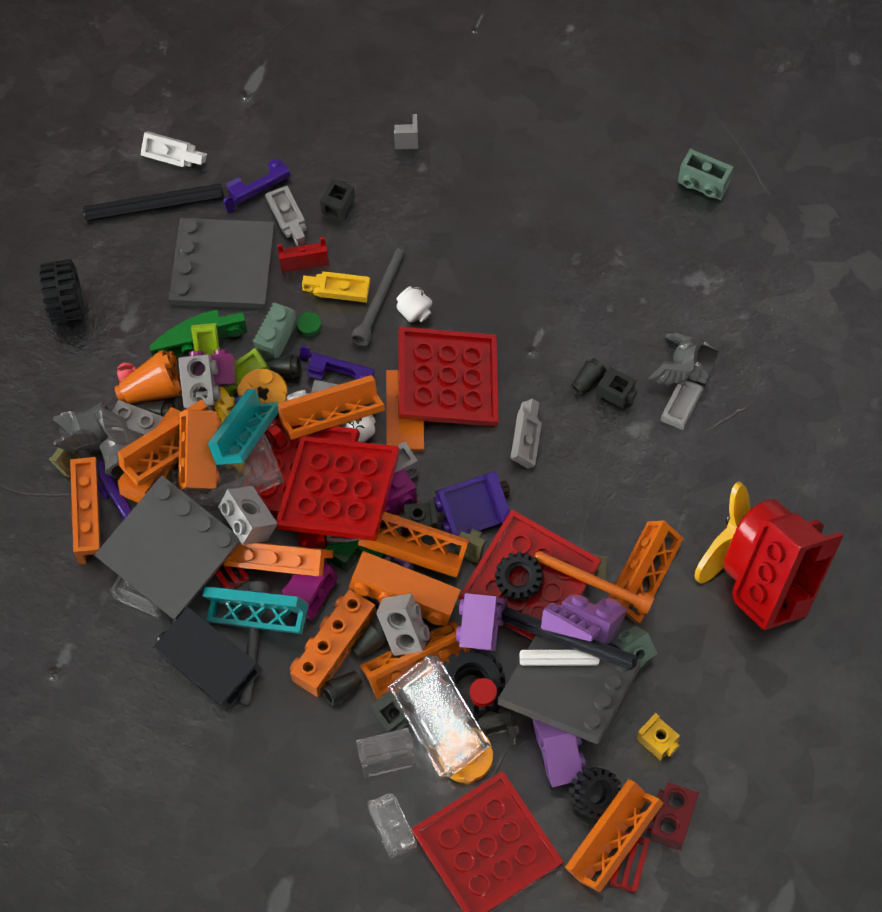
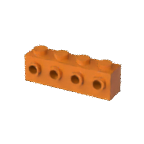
M170 407L157 427L181 411ZM179 439L175 441L174 446L179 447ZM159 451L154 454V460H165L168 458L169 452ZM177 462L139 486L124 472L118 480L120 495L139 503L161 476L167 480L171 478ZM137 465L132 470L139 476L148 470V465Z
M365 551L361 554L349 585V589L354 590L358 595L372 597L380 603L385 597L412 593L415 602L421 608V617L434 625L445 627L461 590Z
M350 589L345 596L341 595L334 605L335 610L330 617L327 615L322 620L318 634L315 637L312 636L305 645L306 651L301 658L297 657L290 666L292 682L316 697L321 695V688L325 685V682L332 679L351 652V647L377 615L375 604Z

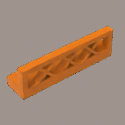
M372 375L277 404L281 426L290 440L385 411V405L377 395L376 382ZM374 402V405H371V406H363V405H365V404ZM345 410L351 411V412H348V413H345V414H344V413H340V412L345 411ZM319 418H327V419L322 420V421L316 420V419H319ZM303 425V427H300V428H296V429H292V428H291V427H293V426Z
M199 400L185 410L208 411V407L202 400ZM180 413L118 451L119 466L137 486L179 460V447L174 446V444L179 439ZM159 451L169 452V456L165 460H154V454ZM137 465H148V470L139 476L132 468Z
M96 457L70 459L73 552L78 564H86V555L96 554L101 548Z
M384 512L382 518L387 527L379 529L376 541L359 539V546L457 578L469 542L468 539ZM401 526L408 528L412 535L407 537L400 536L396 528ZM424 535L432 536L436 543L432 545L424 544L420 537ZM454 543L462 546L459 555L448 552L445 545Z
M664 520L648 521L615 585L635 594L637 593V595L638 593L644 594L642 581L644 577L648 576L650 586L646 593L655 596L684 538ZM667 534L673 539L669 549H665L664 542ZM656 555H659L661 563L658 570H654L653 563ZM609 594L608 598L615 599L620 602L621 606L628 608L625 615L635 624L641 623L644 615L637 611L634 613L629 608L631 603Z
M261 542L247 545L240 543L224 562V566L323 576L324 558H333V550Z
M454 620L447 623L446 627L441 626L429 632L430 637L426 642L427 645H425L423 652L394 656L392 651H389L360 665L377 700L389 690L397 691L442 669L443 663L445 661L449 663V656L452 654L457 657L459 656V651L463 649L465 653L470 652V648L459 647L460 642L456 640L458 625Z
M628 779L565 868L580 883L601 892L664 803L659 798L645 793L635 781ZM646 802L651 803L645 812L640 813ZM634 825L631 833L624 836L627 828ZM618 847V851L616 852V854L612 857H609V854L612 851V849ZM602 870L596 882L591 880L597 871Z

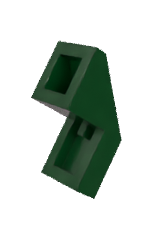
M359 540L330 545L325 548L333 550V558H326V561L348 573L356 560L361 557L363 551L382 559L385 558V554L359 546Z

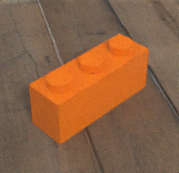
M185 410L180 412L179 489L208 491L216 489V485L219 483V470L216 469L217 465L208 445V442L220 427L217 411Z

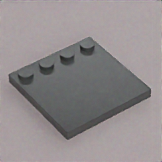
M180 218L169 295L170 305L266 309L275 223L272 221Z
M161 476L96 552L95 557L175 620L188 607L241 542L232 530L169 480Z
M536 635L527 650L575 649ZM599 659V665L522 666L519 662L498 698V705L599 744L640 669L641 661L637 660V666L632 670Z

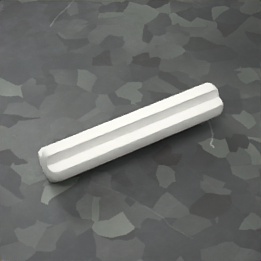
M521 650L519 654V661L522 666H597L600 661L599 658L578 650Z

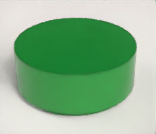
M305 312L298 317L297 329L301 335L313 337L320 332L322 327L321 319L316 313Z

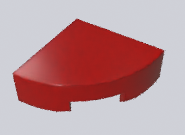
M273 423L269 425L266 432L282 448L287 444L284 433L277 425Z

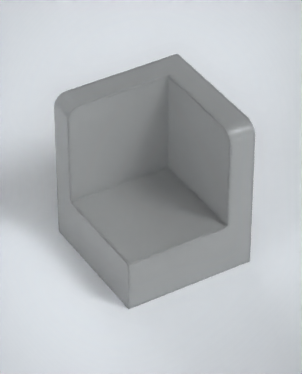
M413 114V124L394 125L395 149H418L417 114Z

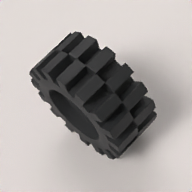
M517 552L515 555L509 553V557L506 559L503 557L501 564L496 566V584L500 592L507 599L510 598L514 602H517V600L526 602L527 598L531 600L534 598L535 593L538 594L541 591L540 586H543L544 576L540 564L528 553L522 554V552ZM515 568L526 569L529 572L528 582L523 586L511 584L509 576L512 570Z
M586 767L583 769L584 772L579 771L576 774L579 779L573 778L571 783L575 784V787H569V792L574 793V796L569 797L570 802L575 803L573 807L575 810H579L578 813L600 819L621 790V788L617 787L621 782L619 779H615L616 775L609 770ZM599 782L602 785V796L597 803H592L589 798V791L594 783Z

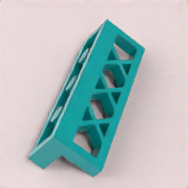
M256 389L246 390L208 442L216 465L244 463L278 414L277 404L279 402L261 404Z
M206 586L202 596L211 601L206 619L208 623L295 634L303 633L309 604L299 597ZM219 604L226 605L230 610L222 618L216 617ZM249 607L253 614L245 621L241 620L237 613L243 608ZM267 610H273L276 617L269 623H264L260 616ZM292 612L298 613L295 627L287 626L284 618Z

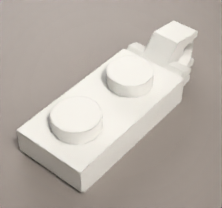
M148 131L144 132L141 156L181 167H191L192 163L202 165V163H206L207 158L206 153L195 151L196 146L191 143Z

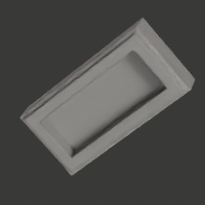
M687 379L680 381L660 421L684 430L704 390V386Z

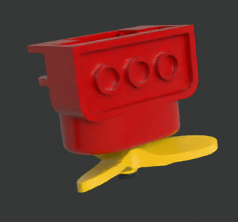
M736 482L730 494L729 516L725 521L727 528L713 541L695 570V579L700 584L706 583L724 568L736 581L732 592L735 603L763 630L806 617L844 534L838 532L823 536L824 525L819 520L807 522L800 515L792 513L775 499L765 500L750 509L747 488L741 482Z

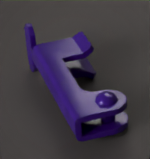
M280 159L271 160L268 164L270 173L247 186L244 185L239 177L229 181L226 186L231 197L228 196L224 199L227 213L233 212L236 204L291 177L286 165Z
M301 346L300 359L306 362L311 358L307 367L308 377L322 380L326 369L353 376L355 380L370 375L374 377L375 369L312 353L308 346Z
M102 459L97 462V472H99L98 489L105 499L111 498L122 520H124L132 511V508L125 497L120 495L119 488L113 478L105 474V461Z

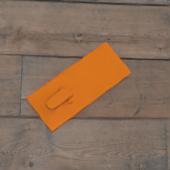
M386 370V445L398 446L406 442L412 452H424V421L398 419V370Z

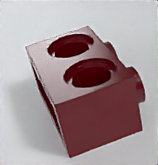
M667 782L665 791L659 789L657 798L664 804L659 809L657 816H654L647 827V830L651 831L650 841L681 851L699 792ZM676 798L683 805L679 808H674L668 801ZM668 823L674 827L675 831L665 833L660 826Z

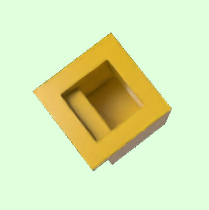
M657 713L646 722L637 734L636 740L660 761L666 755L671 757L680 746L678 744L680 735L662 721ZM660 733L665 739H658L656 734Z

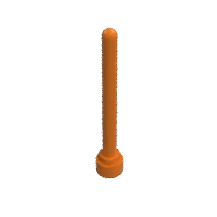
M541 551L534 554V558L538 562L632 603L637 612L645 616L648 614L655 596L646 592L644 594L638 593L637 595Z

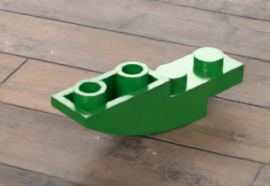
M216 309L194 316L179 323L160 336L150 346L151 354L153 356L157 352L165 350L166 352L173 351L176 357L189 356V352L194 351L192 325L216 323L218 339L237 337L247 333L244 314L241 312L219 317Z

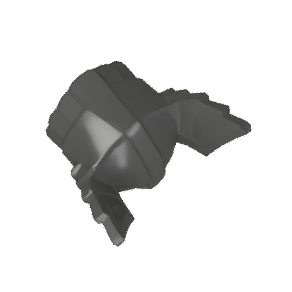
M677 332L667 333L665 337L678 344L673 356L674 362L664 361L657 370L648 376V380L657 381L658 384L666 383L670 385L689 379L706 385L719 349L700 338L685 336Z
M100 402L84 411L77 412L71 410L54 416L52 420L69 433L56 439L53 442L54 446L71 453L86 450L89 453L98 454L100 444L108 438L99 420L101 418L99 410L102 407L106 409L108 407Z
M102 407L99 410L101 417L99 420L108 438L100 444L99 448L105 461V474L119 479L124 471L119 466L118 451L144 435L131 432L126 425L124 417Z

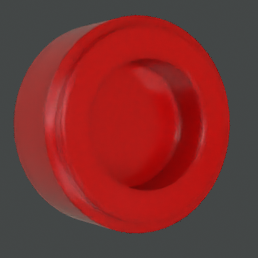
M480 678L472 683L470 698L475 705L487 707L496 700L497 688L491 680Z

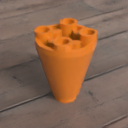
M161 350L122 379L119 385L115 386L118 399L128 404L182 396L180 374L175 366L178 362L173 351L166 352Z

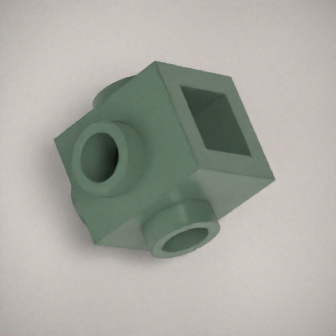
M636 625L629 630L620 632L610 642L613 647L636 655L638 661H641L640 668L645 665L646 661L658 654L648 632Z

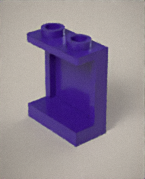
M496 471L435 491L436 497H433L437 512L441 511L445 520L441 522L443 531L459 536L461 531L470 534L472 529L479 531L504 523L510 513Z

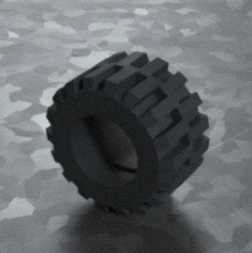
M66 259L41 264L39 269L40 287L45 311L50 322L56 324L82 319L84 314L83 298L77 269L73 261Z
M470 648L469 653H465L463 649L459 651V656L457 657L452 654L449 656V663L445 661L442 665V671L439 672L438 685L441 703H444V708L447 712L452 711L453 717L458 719L459 716H462L465 722H468L469 718H474V722H480L481 716H484L485 720L490 718L491 711L496 713L499 710L498 698L505 688V672H503L500 662L496 664V658L493 655L487 657V651L484 650L476 653V649ZM471 675L489 679L497 688L496 700L487 707L477 706L472 702L470 695H466L458 690L456 687L457 683L462 678Z

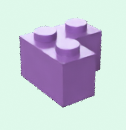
M465 593V597L461 599L459 605V614L463 615L462 625L458 626L456 640L460 642L459 647L496 651L498 626L504 625V622L501 620V613L505 610V599L497 596Z
M573 594L567 597L561 604L563 608L600 627L601 632L594 640L609 644L618 635L628 609L612 598H603L594 605L588 602V599L584 596Z
M533 719L536 740L542 750L546 775L551 786L556 787L571 783L573 778L579 779L576 774L586 768L583 753H579L577 746L582 744L581 738Z

